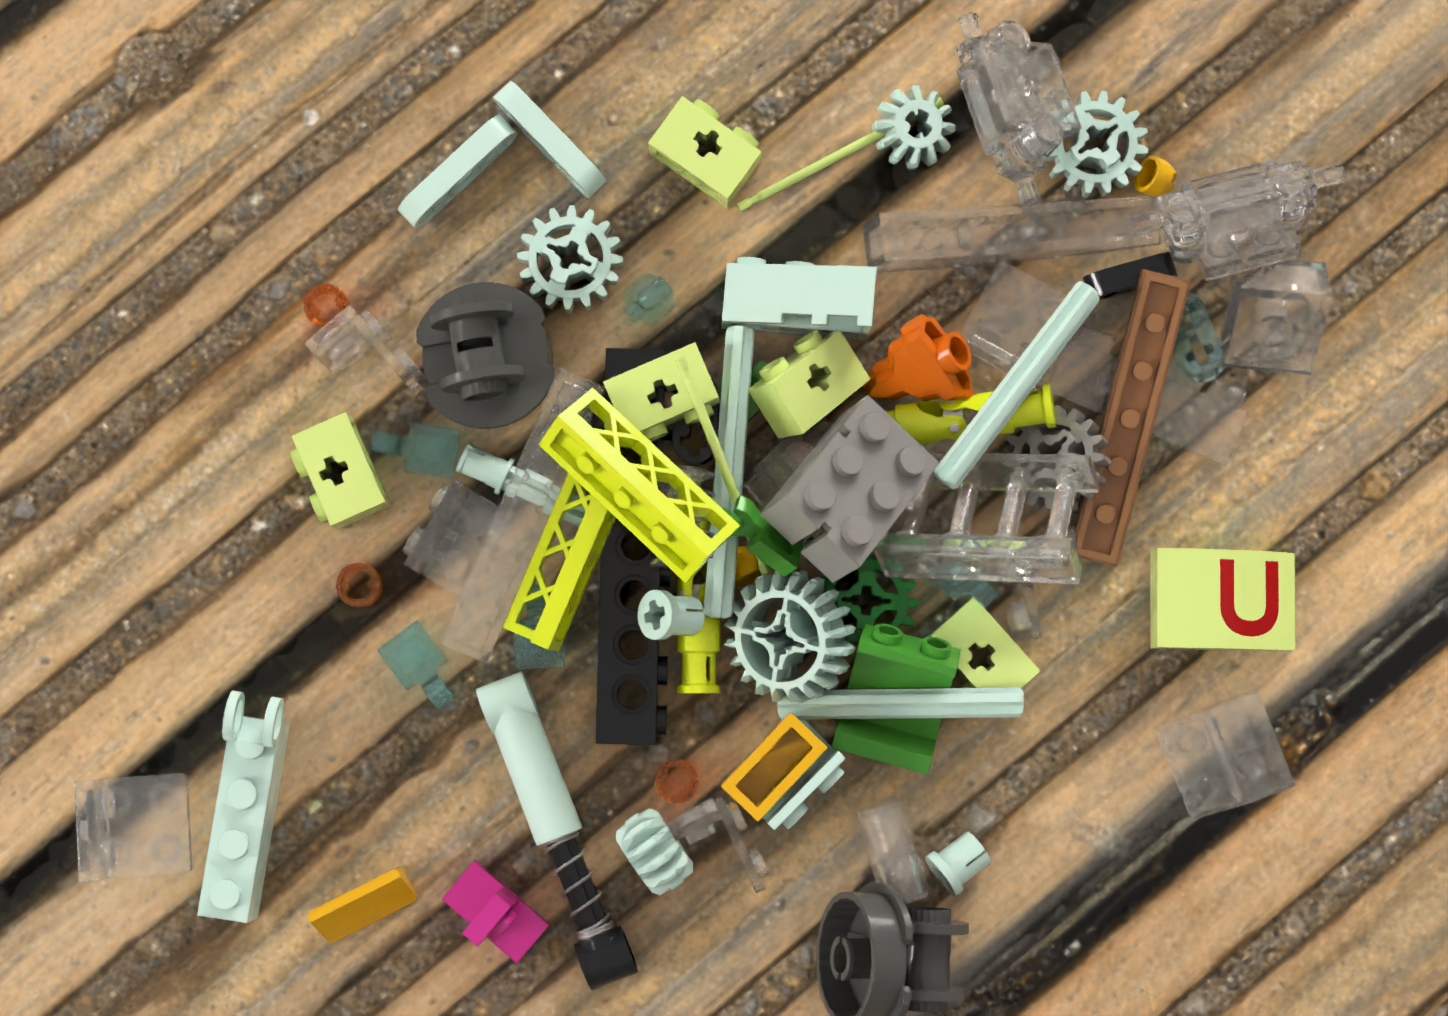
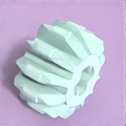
M913 85L909 88L907 96L900 89H896L890 93L891 103L881 102L876 110L884 119L872 123V130L878 133H885L886 136L876 143L878 150H883L889 145L894 149L889 156L890 163H898L905 155L907 168L914 170L918 167L920 159L927 166H930L937 162L936 151L945 153L950 149V143L943 136L955 132L956 126L950 122L942 121V118L952 111L951 106L944 105L939 109L934 106L938 100V92L931 91L923 100L920 86ZM912 118L919 122L917 125L919 134L915 137L908 133L911 126L908 121Z
M648 808L640 814L636 813L616 831V841L620 845L621 850L652 893L662 895L670 889L674 890L693 873L692 860L658 811Z

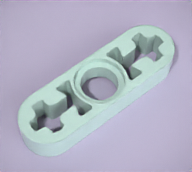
M508 82L493 96V100L503 113L585 197L589 199L607 182L597 167L514 82Z
M501 115L494 116L412 190L401 202L398 211L415 229L422 227L494 162L513 143L517 132Z

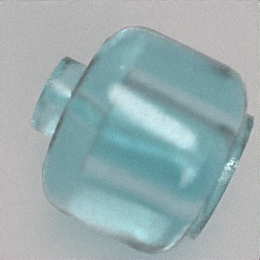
M651 273L640 275L624 289L622 294L623 301L627 305L624 307L626 316L632 322L636 323L641 320L647 326L657 325L675 306L674 293L669 284L660 276Z

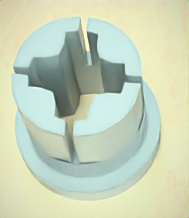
M651 590L640 601L638 624L642 633L651 640H665L671 635L693 636L701 630L705 619L704 612L693 611H702L704 609L702 603L696 597L673 596L666 590Z
M968 831L939 853L932 851L925 856L926 863L934 876L954 897L963 891V884L992 863L984 847Z

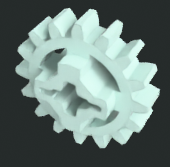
M1083 91L1078 97L1077 106L1068 98L1062 102L1060 108L1064 116L1052 112L1047 122L1055 129L1056 140L1052 147L1044 151L1042 160L1055 161L1056 165L1049 175L1053 179L1063 174L1067 178L1064 185V190L1067 192L1075 184L1082 186L1081 193L1084 198L1090 195L1094 187H1098L1102 197H1107L1111 192V183H1114L1116 187L1123 190L1129 184L1125 173L1137 176L1142 169V166L1134 159L1144 158L1148 153L1147 147L1138 144V141L1143 139L1148 131L1147 128H1135L1133 125L1140 115L1138 110L1132 111L1127 115L1122 111L1126 100L1123 97L1119 98L1112 105L1107 103V91H1101L1096 101H1091L1087 91ZM1092 115L1106 117L1109 121L1094 119ZM1068 127L1070 129L1068 133L1073 139L1070 150L1065 153L1063 137L1065 129ZM1044 131V132L1046 133L1048 139H1049V142H1050V137H1049L1048 133H1047L1046 131ZM1109 135L1101 149L1097 147L1092 150L1087 149L1080 154L1088 139L1093 142ZM1124 136L1126 149L1123 161L1121 162V155L1116 148L1118 140ZM1079 168L1094 169L1098 174H1089L1079 170Z
M569 205L566 217H560L555 208L549 209L550 222L545 224L543 221L535 218L532 220L537 231L535 236L530 234H522L521 236L522 242L529 247V251L517 253L518 262L529 265V267L519 273L523 282L535 281L529 291L533 298H537L543 293L547 294L545 304L549 309H552L559 300L563 301L566 313H572L574 302L581 301L587 311L591 310L590 297L596 295L598 298L606 301L608 294L604 285L606 283L618 285L620 281L619 277L611 271L612 268L623 266V257L611 254L612 251L621 246L619 237L606 238L611 229L610 223L606 220L596 226L594 224L595 212L591 209L585 213L583 218L577 217L574 205ZM572 229L569 235L558 239L550 237L561 230ZM592 237L599 243L602 249L603 263L598 261V258L589 254L588 248ZM573 250H576L581 264L572 263L568 269H564L559 256L561 254L569 256ZM538 256L542 257L544 261L551 263L553 267L549 283L539 271ZM584 279L591 282L583 288L569 290L571 284Z

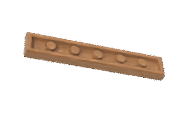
M1141 269L1099 435H1102L1109 443L1099 453L1111 459V465L1099 467L1098 473L1106 479L1105 485L1093 482L1090 486L1095 498L1091 501L1084 496L1082 497L1068 551L1070 556L1115 567L1118 566L1190 289V280Z

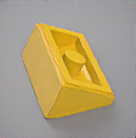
M399 866L310 911L307 916L320 934L332 943L414 903L417 900V894L404 867L401 868Z

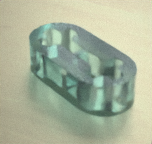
M1188 292L1185 308L1190 313L1194 329L1185 332L1182 323H1180L1174 351L1183 372L1188 378L1197 382H1207L1218 377L1223 371L1225 355L1203 302L1198 296ZM1198 342H1201L1204 352L1209 354V363L1204 366H1200L1195 360V354L1191 346Z

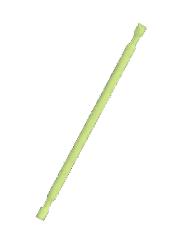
M940 97L934 104L937 109L944 106ZM912 118L910 121H908V123L910 124L914 122L916 119ZM874 131L759 191L757 195L738 202L739 210L742 212L750 208L752 204L765 200L885 137V133Z
M685 356L678 357L675 361L684 376L685 386L735 507L740 493L696 383L691 378ZM756 556L760 573L762 575L769 573V566Z

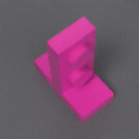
M476 860L471 863L442 898L446 904L470 923L462 932L464 936L477 947L486 938L489 939L515 963L520 961L550 925L547 920Z

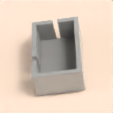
M869 395L841 413L820 439L819 445L811 450L760 513L792 545L822 526L827 532L805 545L800 553L832 583L863 564L940 463Z

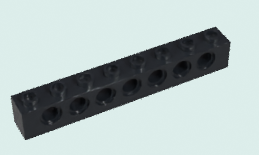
M606 348L605 380L666 355L665 349ZM663 385L655 389L657 397L653 403L660 402L665 409V392L668 391ZM605 388V399L613 406ZM673 423L666 426L668 430L667 435L652 441L663 454L664 440L672 441ZM620 446L621 455L630 463L642 465L641 462H634L628 459L625 455V447ZM657 481L658 490L662 493L663 489H672L668 482ZM617 518L600 556L596 744L657 745V735H666L667 705H658V685L667 686L668 656H659V640H651L647 638L648 649L641 658L631 660L622 655L620 651L622 637L632 631L640 633L642 631L638 624V610L626 608L622 604L621 593L630 583H641L649 591L660 590V587H670V568L651 550L641 560L634 561L625 557L622 552L623 542L633 533ZM636 680L641 682L646 688L647 698L641 707L631 710L621 704L618 694L624 683Z

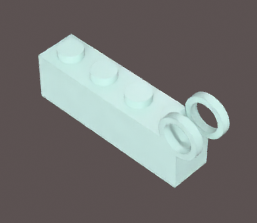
M232 690L227 699L223 717L222 737L227 742L197 916L248 923L258 919L290 723L283 722V698L273 696L270 698L264 719L243 716L245 706L244 692Z

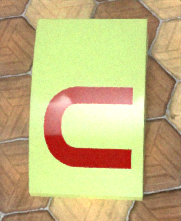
M1155 548L1150 550V649L1295 651V553L1195 548Z

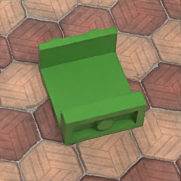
M864 623L847 690L951 688L953 678H955L958 669L961 649L952 647L949 642L938 637H925L921 639L903 634L899 628L893 625L881 623L873 626ZM942 718L839 719L831 748L928 775Z

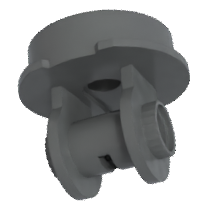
M479 282L464 285L448 292L429 308L416 330L417 343L423 347V369L429 384L425 390L428 403L436 411L449 420L466 427L492 429L507 426L521 420L541 404L549 393L555 379L552 346L548 334L543 327L546 319L542 308L536 301L514 287L501 283Z
M884 882L868 883L858 892H841L832 898L824 911L819 927L816 948L818 985L827 1012L830 1016H905L907 1011L947 1012L948 1002L965 1001L967 989L950 985L949 964L951 935L969 934V923L951 920V909L907 907L899 892L893 886Z

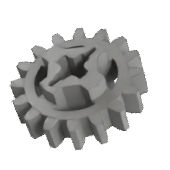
M1054 405L1056 427L1048 428L1046 424L1020 427L1023 431L1020 437L1008 435L1006 440L1015 448L1013 452L1003 454L1002 460L1013 466L1012 469L1004 474V478L1011 484H1017L1013 493L1021 500L1028 498L1027 504L1038 511L1045 504L1048 511L1058 514L1061 503L1075 511L1078 510L1077 498L1083 495L1091 501L1095 498L1090 486L1093 482L1105 485L1106 479L1098 471L1099 467L1111 465V459L1099 453L1109 443L1102 435H1096L1100 427L1093 420L1088 419L1084 421L1085 415L1075 408L1067 416L1066 411L1062 407ZM1062 430L1058 435H1046L1053 431ZM1057 454L1061 461L1055 466L1052 458ZM1055 484H1066V485H1067V486L1062 487V488H1059V489L1049 490V489H1051Z

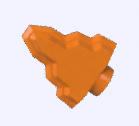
M920 314L903 324L900 329L901 336L892 341L888 346V356L874 364L868 373L870 380L862 386L867 395L872 399L897 400L908 395H912L922 401L938 398L944 400L970 398L974 394L971 374L968 370L972 362L970 348L961 334L957 332L946 334L933 317Z

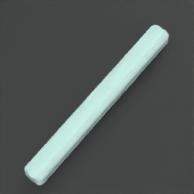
M1082 281L1074 285L935 468L934 474L942 484L951 489L959 487L1098 304L1099 293L1093 287Z
M1019 687L824 690L823 695L814 700L804 695L802 702L798 704L790 703L787 695H784L783 699L777 702L779 718L783 719L791 712L798 720L1010 718L1023 716L1024 693Z

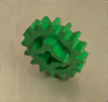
M887 552L878 561L872 560V553H870L863 564L856 569V584L848 591H840L837 600L834 602L837 608L842 606L851 608L848 615L854 621L856 629L853 634L845 636V641L849 643L854 642L859 645L864 623L874 626V620L883 612H896L889 625L897 628L900 625L912 627L915 623L910 616L906 615L907 609L919 606L918 600L907 597V591L914 588L916 582H903L900 576L903 574L906 566L900 564L894 569L889 567L890 554ZM875 571L884 575L892 583L896 594L886 593L876 582ZM820 577L825 579L824 593L834 589L839 581L837 580L832 583L828 578ZM862 588L869 589V596L871 598H876L878 601H886L888 604L874 606L869 609L868 615H862L860 606L852 605V602H843L842 600L858 597L861 594Z

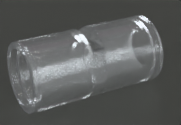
M903 799L888 801L855 812L875 882H884L893 886L899 892L905 904L930 896L931 892L919 852L915 851L913 845L915 839Z

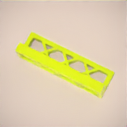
M591 388L558 415L538 444L685 583L699 571L708 558L740 527L732 517L594 388ZM589 408L604 422L605 430L592 428L580 414ZM620 446L632 448L641 457L642 465L630 463L621 455ZM657 481L668 482L677 490L679 500L667 498L658 490ZM694 516L705 517L719 532L711 539L695 524Z
M569 473L502 627L530 639V642L552 651H560L616 520V517L591 494L587 495L584 487ZM577 489L580 499L571 502L575 490ZM583 506L585 510L584 517L575 538L568 541L561 525L566 512ZM557 535L560 545L551 548ZM563 551L566 559L555 584L548 587L542 567L546 558ZM536 581H538L541 590L532 593ZM544 597L546 605L536 629L534 630L520 624L519 621L527 603Z

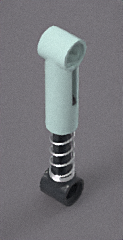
M523 671L476 688L483 714L491 732L495 735L536 846L542 844V846L548 847L545 854L551 855L556 868L553 875L559 876L564 891L561 896L567 897L572 909L569 918L575 919L578 929L576 935H578L579 942L575 943L574 947L588 986L593 991L638 973V967L624 930L621 926L615 927L613 921L609 918L610 913L604 911L599 899L602 891L596 890L591 878L594 870L587 868L583 857L586 849L579 847L576 836L579 835L577 830L583 827L539 718L540 714Z

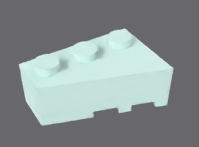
M738 257L737 263H727L721 329L741 325L753 328L756 332L802 336L818 330L821 335L841 330L847 340L866 341L872 327L877 267L814 265L813 263L803 261H788L786 264H766L765 259Z

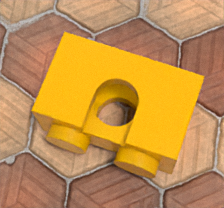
M789 712L748 758L721 784V787L755 820L759 821L828 747Z

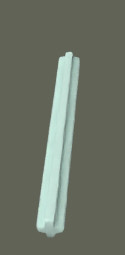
M736 325L730 326L726 330L717 438L740 496H742L750 402L748 389L751 387L755 331L747 326ZM715 461L712 500L722 509L726 508L736 515L733 512L734 505ZM710 523L709 537L712 539L719 530ZM731 536L707 560L703 610L704 615L707 617L726 619L731 618L733 614L739 536Z

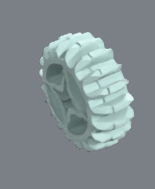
M775 571L773 575L764 574L757 577L755 585H747L740 591L743 599L734 601L733 612L737 617L728 619L724 626L735 632V637L727 639L724 645L736 648L738 656L732 659L730 665H743L745 668L740 681L748 683L756 680L755 694L765 695L771 692L772 702H780L784 695H787L790 703L793 704L801 703L804 695L814 700L823 695L824 688L827 690L834 688L839 682L837 674H843L851 667L843 656L853 654L856 647L845 641V636L853 634L856 627L849 624L844 625L842 617L847 616L851 608L847 606L837 608L834 604L840 591L832 589L823 593L824 578L816 577L809 581L807 571H795L792 575L788 574L785 577ZM777 598H784L782 609L777 610L775 620L763 622L764 615L771 603ZM810 616L812 617L816 627L812 624ZM811 651L818 652L816 660L809 671L805 674H796L797 664L802 663L804 654Z

